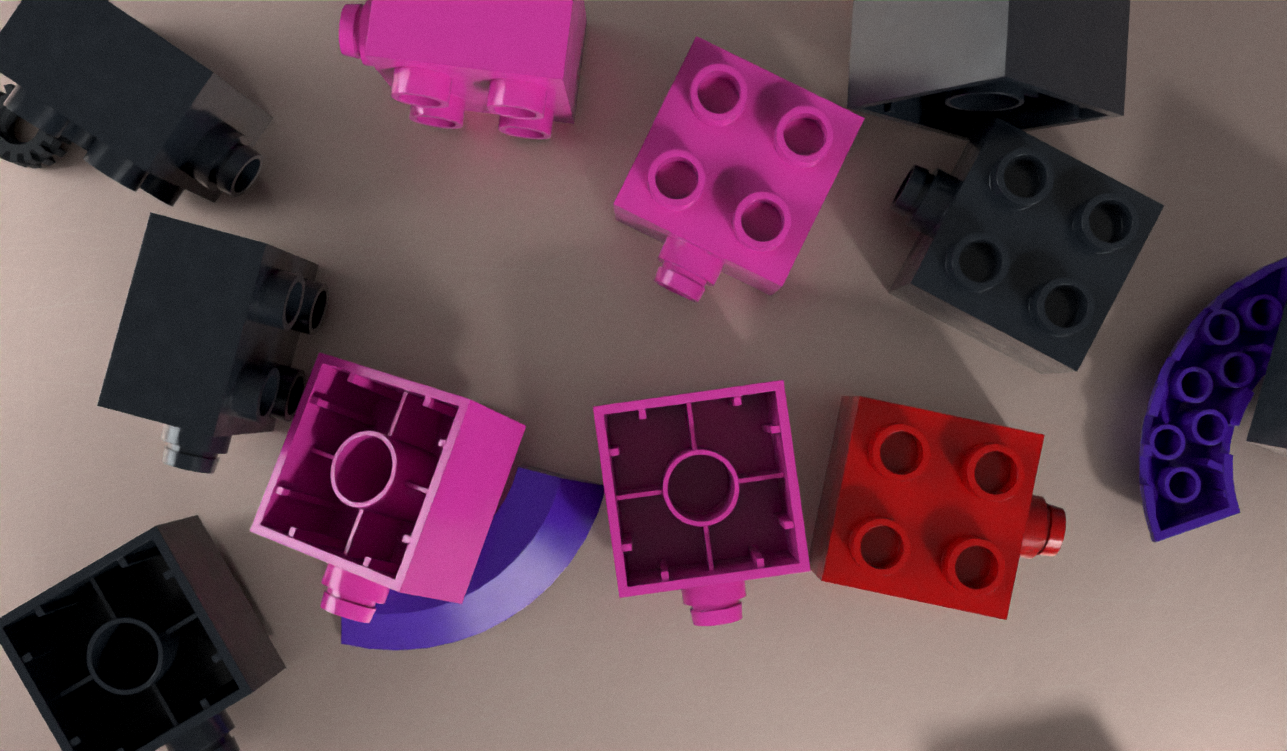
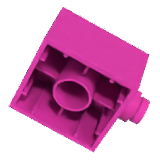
M366 0L364 5H344L339 22V46L342 55L357 59L361 58L364 65L374 66L392 88L391 97L399 102L411 105L409 119L416 123L438 128H462L465 111L499 115L498 130L507 135L527 139H549L552 134L553 121L575 123L587 18L584 0Z
M696 36L613 203L615 218L617 221L664 243L657 257L663 265L662 267L659 266L654 282L681 297L698 303L706 290L704 288L705 285L714 286L721 272L772 296L783 286L865 118Z
M319 352L250 532L328 563L321 581L328 589L323 593L320 607L335 615L362 623H370L377 609L375 607L376 603L385 604L390 589L400 593L462 604L526 426L471 399Z
M784 380L593 406L619 598L681 589L683 604L692 606L690 613L693 625L716 626L736 622L743 618L742 602L739 599L747 595L745 580L811 571Z

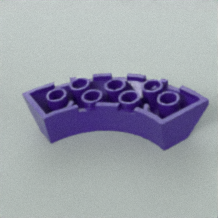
M1287 256L1260 267L1235 282L1213 299L1190 323L1175 343L1159 372L1149 397L1142 425L1139 451V484L1144 516L1152 542L1156 543L1241 513L1235 493L1233 455L1229 454L1234 427L1240 425L1244 412L1254 395L1252 390L1266 374L1287 301Z
M522 464L517 468L513 484L504 502L493 517L462 604L400 593L390 589L385 604L376 603L375 607L377 609L370 623H362L341 617V644L379 650L424 649L463 640L506 621L531 604L552 585L570 564L585 541L599 512L605 494L604 485Z

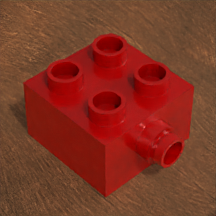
M842 396L809 552L811 571L824 582L1007 620L1019 558L1032 559L1036 555L1053 557L1059 552L1065 536L1066 514L1064 509L1046 503L1042 496L1033 495L1045 435L863 396Z

